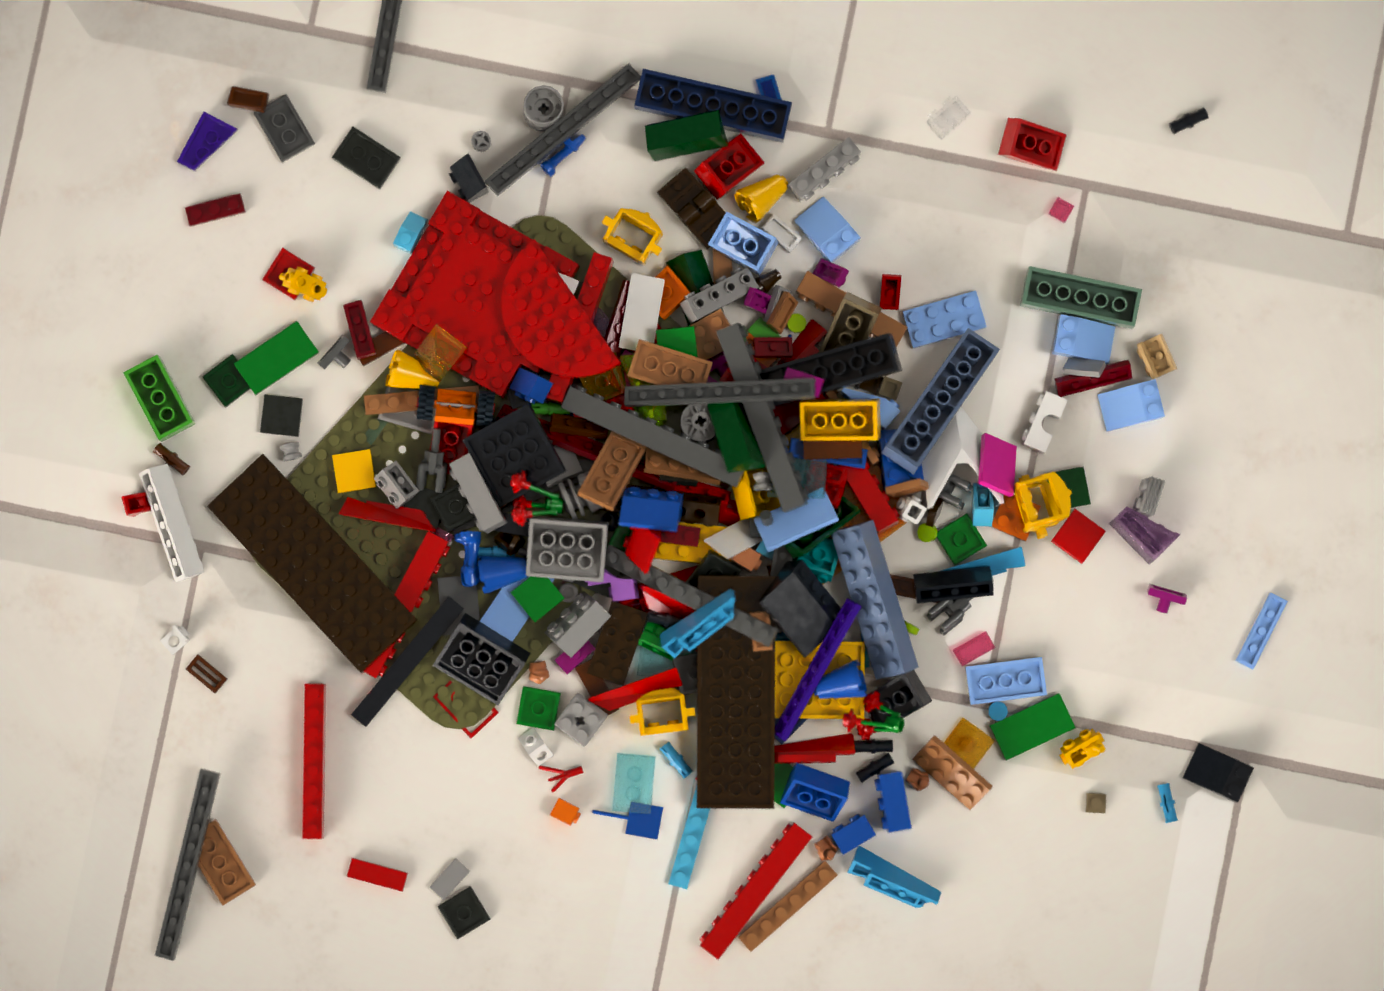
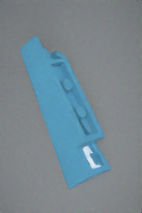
M1022 547L941 571L990 566L992 576L1007 572L1006 569L1024 567L1026 565Z
M729 589L660 634L661 647L673 658H676L684 648L689 652L733 619L734 591Z
M858 846L847 873L866 878L864 886L915 908L923 907L925 903L930 902L935 905L938 904L941 891L867 849Z

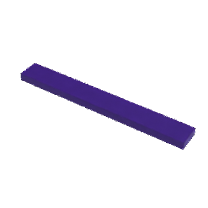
M846 599L775 726V735L784 741L788 739L862 607L853 600Z

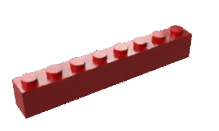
M595 252L593 253L578 297V302L592 322L597 313L614 263L611 257ZM552 374L549 382L553 383L546 400L562 405L574 378Z
M826 393L824 395L821 394L819 398L815 397V399H829ZM867 461L865 469L837 465L848 469L846 482L869 520L874 521L878 535L899 524L897 518L900 516L895 507L891 508L888 501L890 499L885 491H880L878 487L880 482L875 474L871 476L868 471L870 466Z
M429 531L394 594L411 613H413L415 608L419 609L424 599L421 597L423 592H428L433 582L430 580L432 575H437L442 565L439 563L441 558H446L451 548L448 546V541ZM405 633L364 672L376 679L379 676L383 677L387 670L385 664L388 659L392 660L396 653L394 647L397 642L401 643Z
M305 684L302 839H324L326 684Z
M796 823L792 825L787 824L782 831L784 836L781 840L776 839L770 847L772 849L771 853L768 856L764 854L758 862L761 865L758 870L755 871L753 869L747 876L748 883L745 886L741 884L735 892L737 897L734 901L729 900L723 908L725 910L724 914L721 917L717 916L711 923L714 926L711 931H705L699 939L701 941L700 946L717 960H719L812 839V836Z

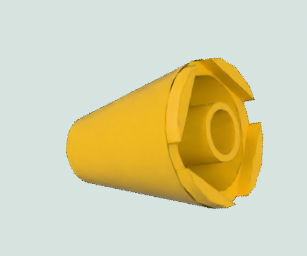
M776 174L738 189L735 192L736 194H734L736 203L741 211L745 210L749 214L746 217L751 222L757 223L788 190V181L784 176Z
M396 350L389 365L390 370L389 375L387 374L385 386L419 389L420 385L438 387L441 376L438 375L437 370L400 350Z

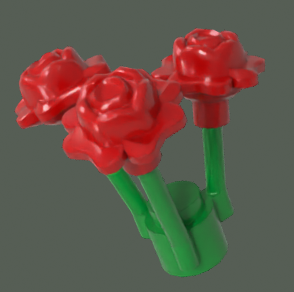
M525 471L512 476L510 485L513 487L514 493L525 488L550 497L549 499L546 498L545 504L527 501L524 495L513 500L512 517L514 522L524 526L526 519L532 518V516L557 515V513H561L563 499L558 498L559 494L550 493L531 485L530 482L526 481ZM539 507L545 508V511L532 512L531 510H526V508Z
M874 691L873 694H867L863 700L864 710L869 713L877 708L891 714L892 716L887 717L885 723L873 722L870 718H857L853 709L849 713H844L842 718L843 726L847 727L848 732H851L855 725H857L858 735L861 736L862 740H870V736L876 732L901 733L905 721L904 718L900 717L901 713L894 712L883 706V703L879 701L880 693Z

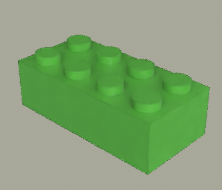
M155 355L123 372L159 441L163 442L196 424L159 355Z

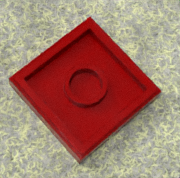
M282 248L262 280L296 300L298 296L289 293V288L282 286L283 281L279 279L280 274L286 273L288 268L296 269L298 266L308 270L307 274L311 276L315 267Z

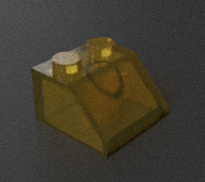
M621 364L605 373L580 378L583 387L587 389L586 393L591 396L594 393L605 397L603 401L625 393L626 382Z
M962 718L944 741V744L974 769L995 740L965 718Z

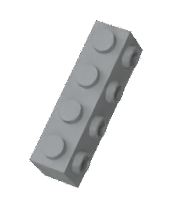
M848 137L790 182L788 187L800 202L803 199L808 200L815 194L813 191L819 187L820 189L825 187L830 182L829 179L831 177H837L843 173L845 166L856 163L860 159L858 156H860L861 151Z
M738 268L731 272L732 276L726 278L724 275L715 280V285L711 286L709 283L700 288L701 292L695 294L693 291L684 296L685 300L680 305L690 324L747 295L749 287L758 289L759 286L750 269L742 270Z
M468 453L450 463L451 470L449 472L452 478L459 482L458 490L462 497L466 496L469 502L466 505L470 513L475 514L477 518L475 523L478 529L488 534L508 523L471 454Z

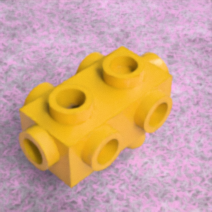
M298 266L296 269L288 268L286 273L280 274L279 279L283 281L282 286L289 288V293L297 296L299 293L304 295L303 299L310 302H314V300L320 301L327 293V288L325 287L327 283L322 281L323 277L314 273L310 276L307 274L308 270Z
M1084 729L1079 733V737L1074 740L1068 739L1063 743V747L1060 748L1062 754L1059 756L1065 765L1069 764L1074 769L1083 765L1088 759L1103 753L1105 746L1102 742L1105 740L1099 731L1095 732L1093 729Z

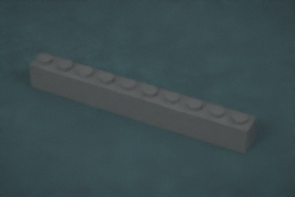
M735 323L716 331L734 381L762 380L760 376L762 370L759 363L754 360L753 355L755 351L752 344H748L746 339L748 332L745 326ZM742 402L783 512H789L808 505L809 495L807 490L801 486L802 477L799 470H795L794 463L796 461L793 453L788 451L787 445H789L786 435H782L780 429L782 427L781 420L778 416H775L773 411L775 409L774 402Z
M576 385L575 388L570 386L561 408L738 488L746 470L728 473L721 450L716 448L714 452L708 449L709 445L702 441H698V443L690 441L692 437L682 432L679 436L673 433L674 429L669 426L663 425V427L655 425L657 421L646 417L644 420L638 417L639 413L628 409V412L621 409L622 405L611 401L609 404L603 401L605 398L596 393L591 396L586 393L587 389Z

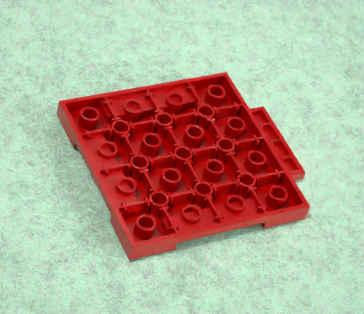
M447 191L428 222L429 226L393 287L386 293L370 323L488 391L495 392V395L503 399L519 367L521 368L523 365L537 374L541 369L528 361L515 347L505 328L501 310L502 288L508 270L517 255L533 239ZM538 243L558 273L571 278L575 277L580 268L579 264Z

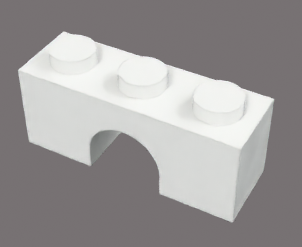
M1048 391L1044 395L1040 394L1036 403L1039 405L1037 412L1033 411L1029 422L1032 424L1029 430L1025 429L1021 439L1024 440L1022 445L1044 454L1052 435L1043 430L1042 420L1047 416L1059 419L1068 400Z

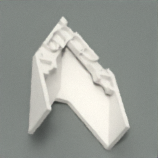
M962 407L957 411L922 462L924 481H927L929 486L928 490L921 491L922 505L927 510L935 504L956 464L969 463L979 476L981 436L983 434ZM989 489L993 494L994 507L1004 504L1003 494Z

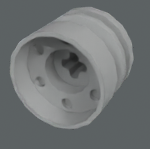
M541 85L534 87L526 95L524 100V117L527 124L534 130L545 132L563 117L564 103L562 96L551 86ZM541 108H545L546 114H542Z
M690 404L682 413L681 430L684 434L692 437L690 440L692 442L698 443V441L708 443L716 437L707 408L708 404ZM698 417L706 420L702 427L695 423L698 421Z
M589 471L577 475V485H574L570 478L567 479L570 486L568 489L565 488L563 481L558 483L560 497L563 499L564 507L572 519H578L575 513L577 509L580 510L582 517L585 516L584 506H588L592 513L603 509L602 506L578 496V491Z

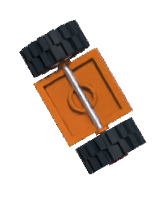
M420 385L416 419L432 421L434 405V408H436L435 421L473 425L474 413L477 411L476 425L488 426L492 424L495 392L479 390L477 406L475 404L476 392L438 389L437 400L434 401L435 386Z

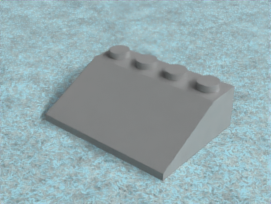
M532 516L529 524L526 576L603 582L609 522Z

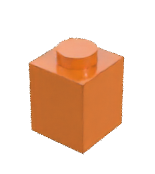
M558 798L550 815L571 826L572 822L577 823L581 813L578 812L580 808Z

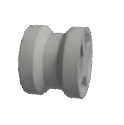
M477 131L472 135L471 141L474 149L484 152L490 148L491 139L485 131Z
M299 442L280 446L284 453L283 461L302 457L298 450Z
M769 472L753 474L755 491L773 489Z

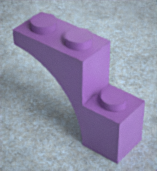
M606 569L604 570L603 582L585 581L588 582V586L611 583L609 596L613 598L614 602L639 599L637 580L619 578Z

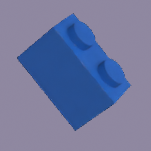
M519 367L509 388L516 391L514 395L532 404H535L536 401L543 404L553 383Z
M857 814L849 819L851 823L846 826L840 824L832 829L834 833L831 836L843 855L876 835L865 815L860 816Z

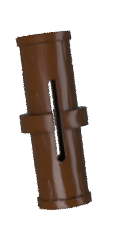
M159 443L154 448L153 453L166 462L165 464L172 466L182 476L190 469V465L181 460L176 452H171L162 443Z

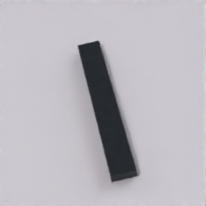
M449 596L351 715L367 727L464 608Z

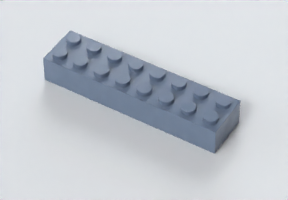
M968 328L891 437L882 454L914 475L1000 349Z
M874 521L855 524L835 531L831 536L851 600L862 606L856 617L876 680L904 674L919 668Z

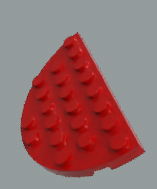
M535 239L531 241L513 261L502 288V317L507 333L515 347L535 366L551 374L563 377L584 378L605 373L620 365L621 362Z

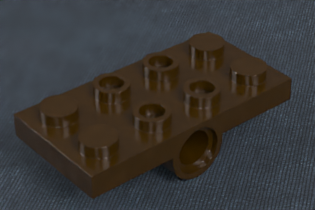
M685 167L662 187L657 194L708 250L710 248L708 243L726 212L720 207L710 192Z
M612 600L608 610L611 617L603 625L587 673L623 686L648 612Z

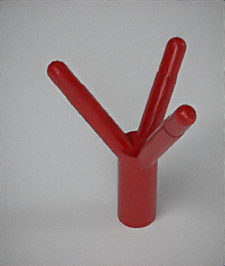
M545 766L538 767L541 770L560 774L548 779L549 782L561 779L552 788V792H555L567 778L583 773L582 766L566 771Z

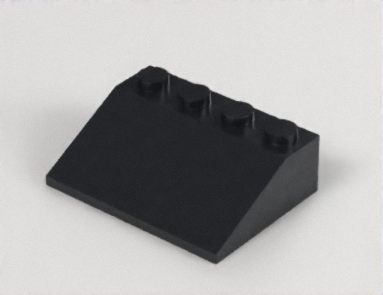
M802 559L786 562L759 601L803 657H807L823 642L841 610L838 603Z
M465 613L433 666L494 704L499 705L526 664L531 653Z

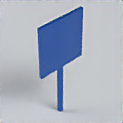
M631 802L629 816L598 810L592 811L593 814L628 820L625 834L658 840L663 807Z

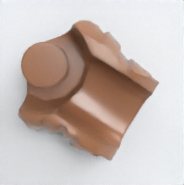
M545 661L529 663L530 681L541 684L549 678V671L546 668Z
M912 767L905 781L916 791H921L929 786V774Z
M828 835L814 844L821 860H833L838 846L832 842Z

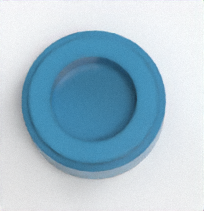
M994 702L988 708L990 718L995 721H1001L1007 716L1008 709L1002 702Z

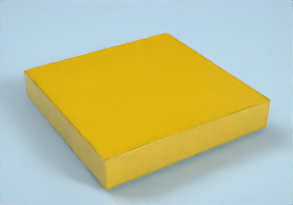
M370 449L332 455L338 493L376 488Z

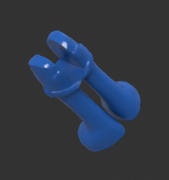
M582 134L573 141L570 138L563 143L565 145L563 149L540 164L542 170L549 177H552L556 173V166L572 152L579 150L586 137Z
M465 531L454 534V540L463 544L465 549L464 563L461 567L462 585L465 587L475 586L479 583L480 578L477 558L481 532Z

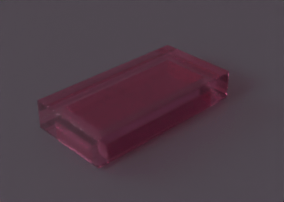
M985 631L953 649V652L963 667L996 647Z

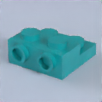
M826 538L806 555L797 559H802L821 583L832 581L838 561L833 540Z

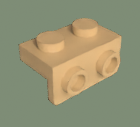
M1162 334L1137 344V353L1144 360L1146 365L1145 371L1152 379L1177 369Z

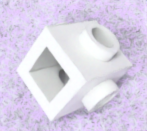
M913 494L911 497L904 495L896 504V510L900 514L899 518L906 523L911 521L917 525L927 508L921 504L922 500Z

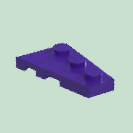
M203 112L177 162L196 171L238 129Z

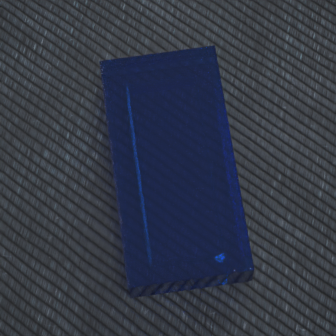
M774 74L756 79L760 95L782 100Z

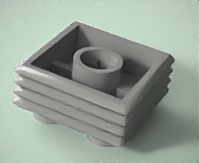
M1153 476L1142 479L1139 490L1142 491L1141 495L1138 498L1136 497L1133 508L1136 509V514L1139 513V515L1146 516L1147 518L1155 515L1165 484L1164 480L1157 479V477L1154 478Z
M577 693L554 724L585 747L608 717V714L580 693ZM583 716L585 723H579L577 717Z

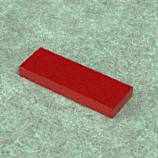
M352 858L347 877L403 892L408 873Z

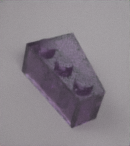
M1125 507L1109 522L1114 530L1148 564L1155 561L1180 536V534L1170 531L1163 525L1153 522L1148 517L1129 507Z

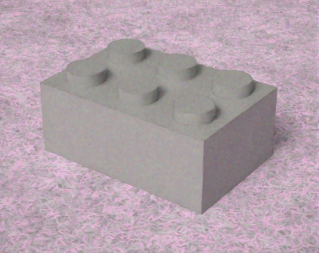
M584 591L575 597L574 602L561 612L560 617L556 621L549 624L544 633L571 658L611 615Z

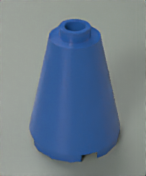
M478 556L480 580L482 583L484 582V587H482L484 594L491 593L529 577L526 576V558Z
M858 659L852 660L822 676L813 692L814 695H818L819 699L866 697V682L863 671H858L857 666H860Z

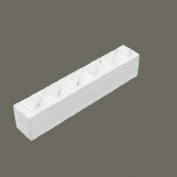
M168 464L142 471L139 475L175 582L193 578L204 573L203 564L199 558L196 544L193 541L190 526L187 523L184 508L181 505L178 490L175 488Z

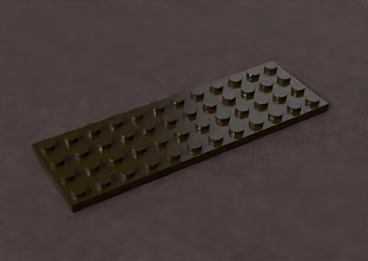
M265 454L257 458L207 506L360 673H363L418 621Z
M698 576V589L716 598L732 589L735 596L734 607L750 614V612L766 611L759 601L774 581L775 576ZM770 616V624L775 627V621ZM724 625L698 645L697 808L774 809L775 639L772 643L773 650L753 651L752 638Z

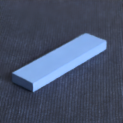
M1271 592L1269 593L1235 661L1252 670L1254 669L1288 602L1287 600Z

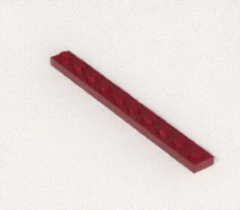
M504 404L497 415L496 421L517 409H512L511 406ZM538 418L553 445L593 461L596 460L604 446L603 443L588 437L549 431L550 422ZM640 460L632 475L633 477L667 491L675 490L677 482L659 481V475L645 473V460Z

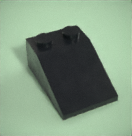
M915 670L901 674L874 690L880 693L879 701L883 703V706L894 712L901 713V718H905L932 702ZM877 708L868 713L873 722L885 723L886 718L892 716L884 710H878Z
M1198 743L1182 778L1238 803L1254 767Z

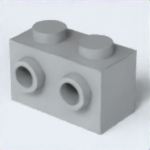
M397 461L382 469L374 478L378 487L383 490L390 503L396 509L410 501L419 492Z

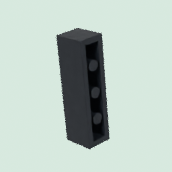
M990 566L913 574L917 603L994 595Z

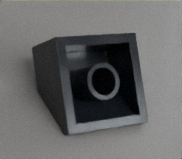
M469 153L450 166L451 173H449V176L454 184L456 182L459 184L461 189L458 192L463 200L467 199L470 203L489 193Z

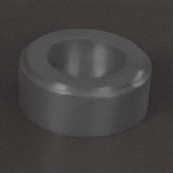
M571 583L563 584L559 589V592L565 598L563 600L565 602H573L578 595L577 587Z

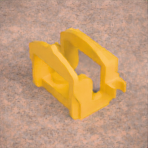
M620 208L614 219L608 216L604 217L602 224L606 225L608 229L603 237V242L643 266L652 253L657 256L660 254L662 248L657 246L663 236V232L658 224L650 218L648 212L642 213L633 209ZM622 219L653 236L643 254L641 253L642 250L637 246L632 245L630 247L626 245V240L617 235L615 238L613 237Z
M1055 472L1042 474L1034 478H1030L1028 474L1023 475L1021 478H1018L1019 482L1014 484V494L1025 525L1023 532H1035L1037 539L1048 536L1046 528L1056 526L1059 521L1068 518L1070 515V495L1072 491L1067 489L1063 480ZM1040 487L1049 515L1048 518L1037 520L1038 512L1033 507L1032 493L1029 489Z
M675 688L651 691L637 699L638 715H631L629 718L630 724L639 723L640 736L689 730L687 716H694L695 708L686 709L684 694ZM680 700L683 723H679V720L667 721V725L660 726L659 722L648 723V727L645 728L642 705Z

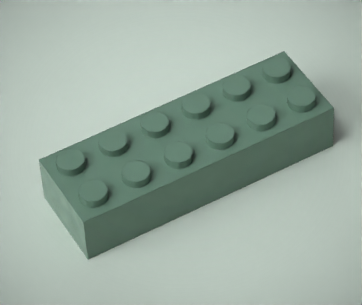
M1029 266L1020 306L1133 329L1136 324L1142 289Z

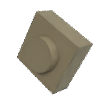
M884 376L878 395L896 401L903 382Z
M1086 793L1085 812L1105 813L1106 794Z

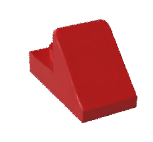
M882 274L879 305L882 309L899 310L902 275Z
M145 492L121 497L127 516L135 517L141 513L151 511Z

